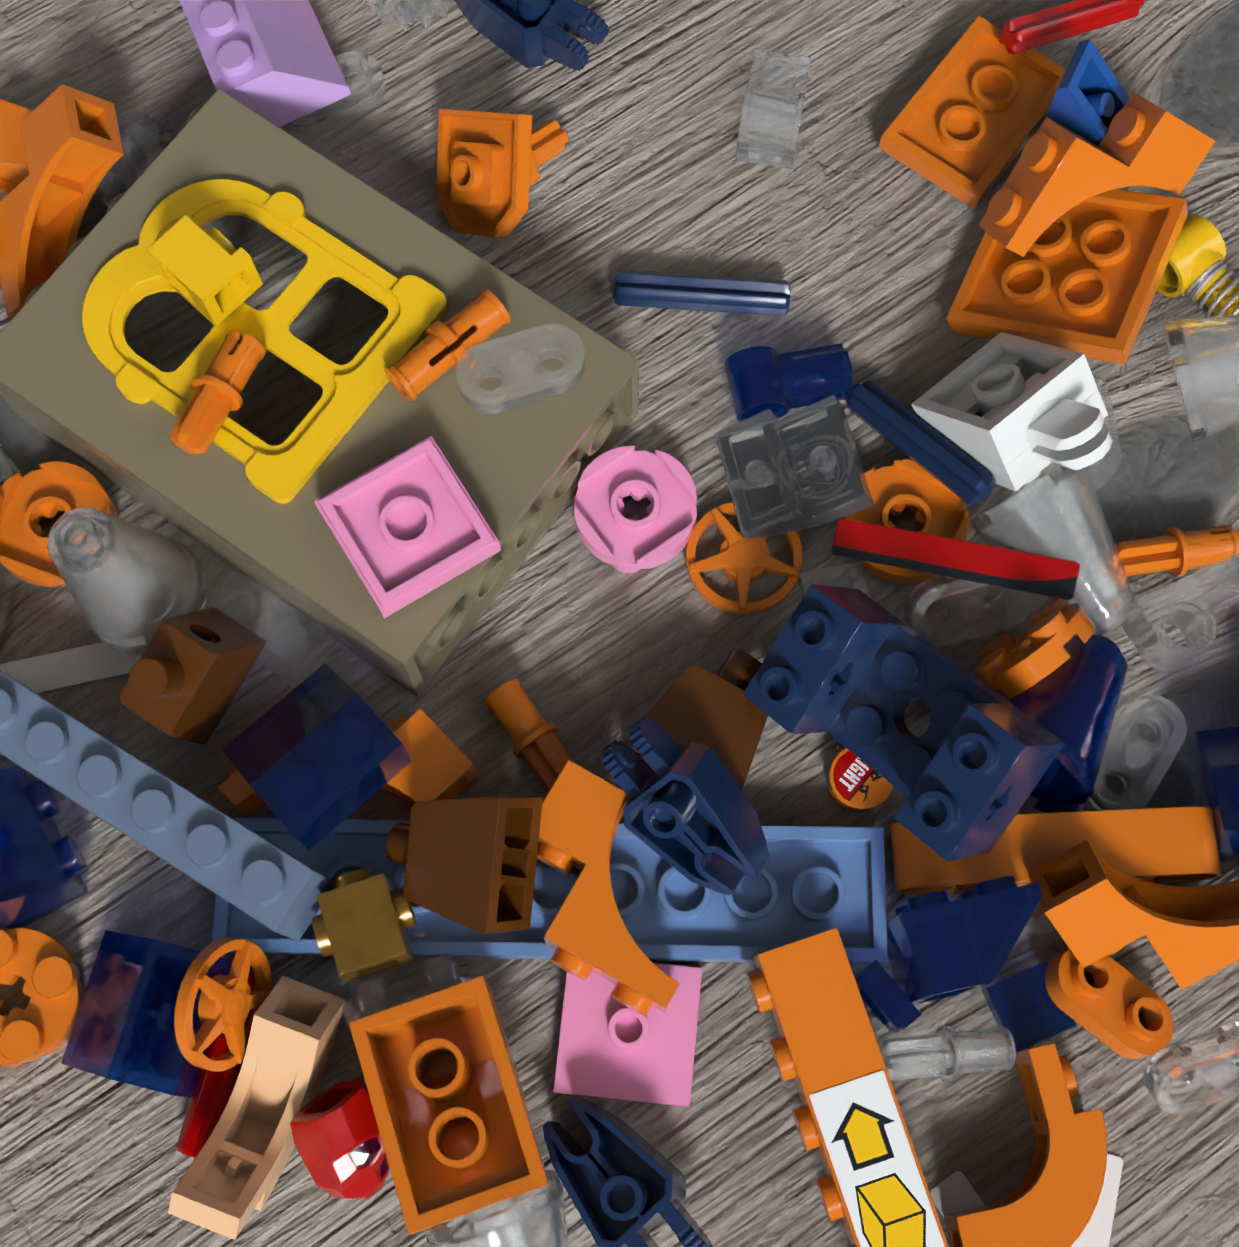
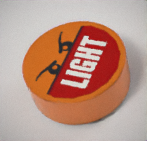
M847 748L835 757L828 770L827 786L832 798L842 808L851 812L865 813L875 810L885 802L893 789V785Z

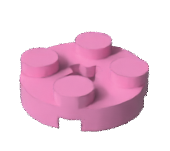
M621 446L611 449L595 458L582 472L578 482V490L574 497V517L577 533L583 544L594 556L603 562L611 564L617 571L635 573L641 569L660 566L673 559L684 549L696 525L697 495L695 484L686 468L668 453L656 449L655 454L645 450L635 451V446ZM629 495L635 501L647 498L651 502L646 509L647 517L637 520L635 518L627 519L621 514L625 510L622 500Z

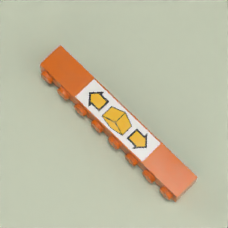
M834 928L752 956L757 970L746 973L748 984L759 1013L771 1010L780 1037L769 1040V1045L782 1081L794 1078L803 1106L792 1109V1113L805 1150L818 1148L826 1176L815 1180L829 1221L842 1219L850 1243L849 1247H949L838 929Z

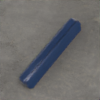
M623 269L617 271L615 276L614 299L616 304L622 306L772 316L786 315L790 306L791 288L790 283L786 280Z
M866 381L862 385L856 384L852 388V395L847 401V407L852 413L967 504L974 506L980 501L984 502L991 495L990 491L996 483L994 475L872 381Z

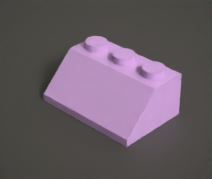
M179 0L216 91L218 89L222 90L279 128L351 95V91L309 0Z

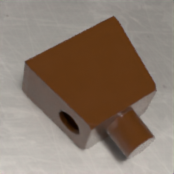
M216 607L168 618L158 627L140 660L132 666L128 680L119 694V702L171 737L198 744H207L267 641ZM213 638L217 643L210 642V641H211V639Z
M731 649L717 675L696 664H689L645 715V719L655 720L659 726L661 725V729L664 732L666 731L682 749L691 742L711 746L742 791L768 715L743 695L762 663L741 650ZM629 734L628 738L625 741V744L627 743L630 748H633L634 753L639 754L642 758V754L640 752H636V748L632 746V741L629 739Z
M510 796L416 801L411 808L410 824L398 823L394 825L386 839L388 858L394 863L406 865L403 892L407 900L483 934L530 929L543 797Z

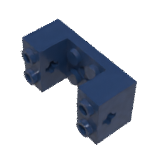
M811 584L743 693L747 699L790 734L828 732L905 794L907 798L893 818L947 862L990 853L1066 744L861 590L854 588ZM914 699H919L925 703L930 712L929 727L919 737L913 735L907 729L904 722L906 707Z

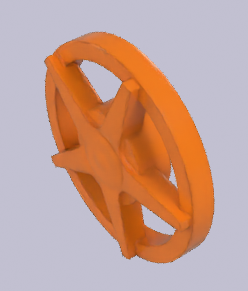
M738 501L715 507L698 521L687 543L686 568L695 590L712 606L732 614L752 615L776 607L793 591L801 573L803 550L796 530L783 532L792 552L791 567L770 556L766 543L770 535L748 538L746 531L737 532L725 518L726 516L741 514ZM715 523L725 540L721 546L720 553L696 562L697 544L706 529ZM721 570L729 580L737 583L738 602L726 599L715 593L704 582L700 572ZM765 572L788 577L785 584L773 595L759 601L747 602L749 584L759 580Z
M225 937L212 942L193 960L182 980L175 1005V1036L182 1055L195 1067L218 1072L228 1070L238 1063L243 1064L254 1014L273 989L272 973L268 959L262 949L254 942L235 937ZM237 950L228 975L218 974L212 978L206 975L210 967L221 956L230 951ZM250 965H252L255 977V991H251L247 983ZM200 988L202 992L198 1002V1017L202 1026L194 1036L193 1009L196 995ZM252 1009L250 1019L248 1021L246 1028L244 1029V1022L249 1014V1011ZM221 1033H224L229 1050L218 1057H206L202 1052Z

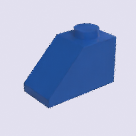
M1090 39L1079 42L1056 90L1045 119L1048 117L1098 146L1109 130L1112 119L1124 107L1129 96Z

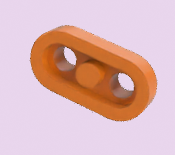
M1069 948L1055 954L1050 959L1045 971V984L1051 1000L1060 1010L1115 1053L1127 1059H1140L1159 1053L1168 1046L1173 1035V1019L1169 1007L1155 991L1109 955L1085 967L1094 978V987L1087 983L1084 977V968ZM1139 1012L1144 1017V1020L1146 1022V1029L1142 1026V1024L1139 1021Z

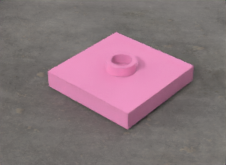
M432 436L423 439L314 501L317 510L384 619L501 551L500 542Z
M654 963L665 974L680 984L665 1013L651 1007L647 1016L633 1011L611 997L610 994L615 985L591 971L587 980L584 981L567 972L553 1092L689 1108L702 968Z

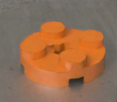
M912 459L896 460L892 466H884L874 471V467L865 472L863 476L872 505L842 516V519L895 528V525L889 521L888 515L900 516L904 509H908L915 513L913 523L921 527L918 533L961 541L967 540L970 528L968 509L964 510L960 497ZM854 559L869 574L894 584L923 586L937 576L935 574Z
M50 461L38 464L42 469L31 471L25 476H22L19 472L0 486V494L4 498L0 514V563L20 580L36 586L54 587L64 585L76 587L87 582L92 572L107 558L115 543L119 518L117 506L95 476L82 467L71 463ZM58 511L64 512L62 520L66 525L60 533H55L52 537H45L46 532L38 526L40 520L43 517L53 519Z
M1060 598L1049 600L1030 616L1029 619L1033 625L1014 639L1008 632H1005L984 646L977 654L981 662L972 672L999 693L1000 689L1007 699L1032 687L1071 657L1063 645L1075 634L1085 644L1094 633L1095 624L1079 604L1068 605L1064 599Z
M28 928L0 930V994L5 985L12 986L18 978H23L26 982L23 985L22 992L30 997L29 1004L25 1009L14 1007L8 1015L2 1010L4 1001L0 998V1066L13 1067L23 1065L27 1062L35 1061L43 1055H50L61 1048L75 1032L85 1008V984L81 983L80 971L75 964L78 962L73 952L60 940Z

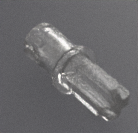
M938 1026L933 1034L887 1038L882 1041L881 1048H879L891 1081L938 1076L943 1082H955L960 1078L961 1074L995 1070L1009 1071L1013 1068L1016 1058L1013 1037L1007 1028H1003V1026L955 1032L950 1026Z

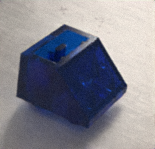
M1004 876L973 885L974 890L961 894V899L950 901L947 890H941L911 897L906 900L907 905L896 908L897 916L887 924V953L901 1008L966 994L993 982L1043 896L1039 882L1017 887L1014 876Z
M105 930L61 1064L173 1096L191 1098L200 1068L190 1064L178 1047L174 1028V1014L182 980L189 966L201 951L152 938ZM220 957L210 967L206 975L210 978L218 974L228 975L232 962ZM200 988L198 989L193 1009L194 1036L202 1026L198 1017V1002L202 992Z

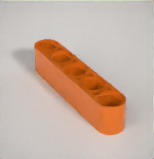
M1209 807L1016 814L990 853L949 862L944 860L899 822L890 825L896 893L900 894L1034 889L1028 876L1029 871L1085 840H1088L1102 857L1121 871L1151 883L1201 881L1217 878L1222 875L1213 811Z

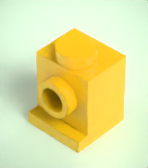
M186 214L181 219H175L167 223L158 233L155 242L147 249L163 279L215 327H218L263 285L251 256L242 247L236 250L232 243L213 226L207 231H203Z

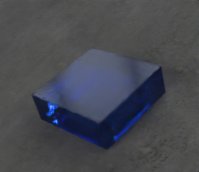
M877 960L873 961L854 977L863 1002L889 1033L895 1034L904 1030L922 1015Z
M1047 962L981 990L1010 1053L1020 1051L1077 1026L1071 1017L1054 1004L1047 992L1045 984Z

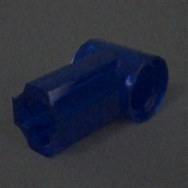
M842 343L777 354V351L772 347H750L732 354L724 363L738 423L742 425L754 426L771 423L788 414L790 409L846 400L851 398L853 392L851 362L848 351L843 348Z

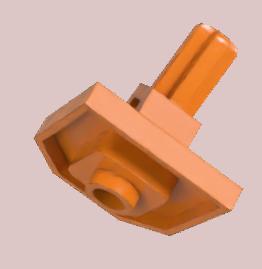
M438 108L436 200L454 232L493 238L508 237L529 209V186L540 179L538 167L564 151L565 144L569 141L567 130L561 129L558 121L554 119L546 120L532 129V115Z

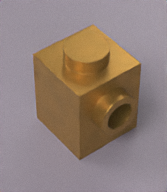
M371 869L353 871L331 881L333 890L316 895L322 914L312 917L315 938L323 957L333 954L340 977L351 982L415 960L406 929L417 926L412 904L407 900L403 887L394 890L392 882L384 873L373 876Z

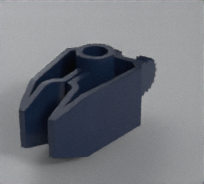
M454 0L458 8L478 32L526 68L543 66L548 58L563 66H568L569 69L572 68L574 71H580L589 61V51L576 38H571L567 32L581 39H586L588 43L591 42L593 45L595 43L598 45L602 43L609 32L608 25L600 15L591 12L589 8L574 0Z
M643 717L633 724L628 732L632 746L636 748V752L642 754V758L639 754L634 753L633 748H630L627 743H623L622 740L619 742L615 740L602 750L603 753L600 755L602 756L601 762H603L604 768L607 769L608 774L614 777V781L631 798L623 808L624 826L689 881L713 891L731 895L744 874H747L752 879L758 876L769 856L767 842L758 815L711 746L691 742L682 749L666 731L664 732L661 729V725L659 726L655 720L652 721L650 718L645 719Z
M573 1097L568 1101L591 1133L592 1147L589 1150L591 1154H587L559 1122L547 1121L543 1125L544 1139L552 1165L598 1246L659 1247L648 1233L664 1219L684 1247H713L708 1236L681 1204L686 1198V1175L622 1119L586 1099Z

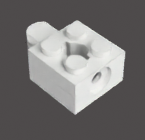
M1000 332L911 404L918 418L994 475L995 484L1013 491H1017L1022 486L1034 481L1051 462L1073 470H1080L1090 466L1106 455L1113 442L1107 426L1104 424V419L1108 416L1085 355L1080 352Z

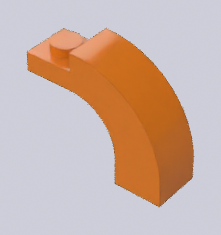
M1055 1043L1013 1053L1032 1123L1034 1138L1032 1158L1024 1177L1009 1194L1000 1200L980 1207L943 1214L951 1247H1071L1088 1224L1098 1203L1104 1183L1107 1165L1106 1127L1102 1108L1073 1111L1071 1099L1077 1097L1075 1075L1069 1060L1065 1056L1059 1057Z

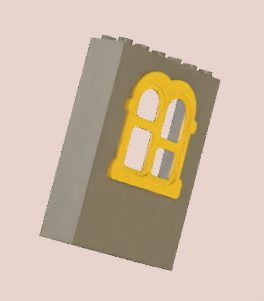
M220 89L204 105L198 106L191 112L185 127L166 148L158 150L151 157L143 174L126 193H121L113 199L106 215L85 238L77 240L71 246L65 261L45 283L36 286L29 293L24 307L3 330H0V395L16 415L419 699L576 495L578 482L585 468L595 458L613 447L638 414L640 360ZM186 214L202 229L212 220L223 216H244L258 222L308 257L303 269L268 309L256 310L243 302L218 327L214 326L180 367L173 372L159 370L137 355L128 346L124 331L126 318L131 309L146 296L158 292H177L163 279L147 251L155 242L161 229L172 220L181 219ZM334 277L346 280L388 309V316L357 355L344 365L332 362L290 333V325L321 287ZM488 289L508 311L511 322L506 326H502L468 354L470 361L460 370L452 367L417 395L413 402H408L391 384L384 369L396 363L428 337L426 329L437 320L445 323L474 300L482 290ZM229 330H239L241 334L239 340L242 339L245 333L251 335L265 349L322 387L323 392L319 401L290 436L280 445L274 446L265 443L228 416L204 454L190 455L174 445L170 440V432L195 392L192 381L198 374H205ZM432 436L500 542L501 551L384 619L317 510L314 501L423 439Z

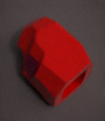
M362 1079L339 1082L316 1095L295 1114L290 1122L294 1144L315 1184L319 1188L337 1198L369 1199L383 1187L385 1178L389 1173V1164L368 1089Z

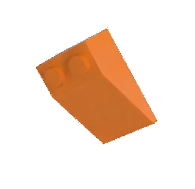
M483 976L349 1022L409 1235L549 1185L509 1042L492 989Z

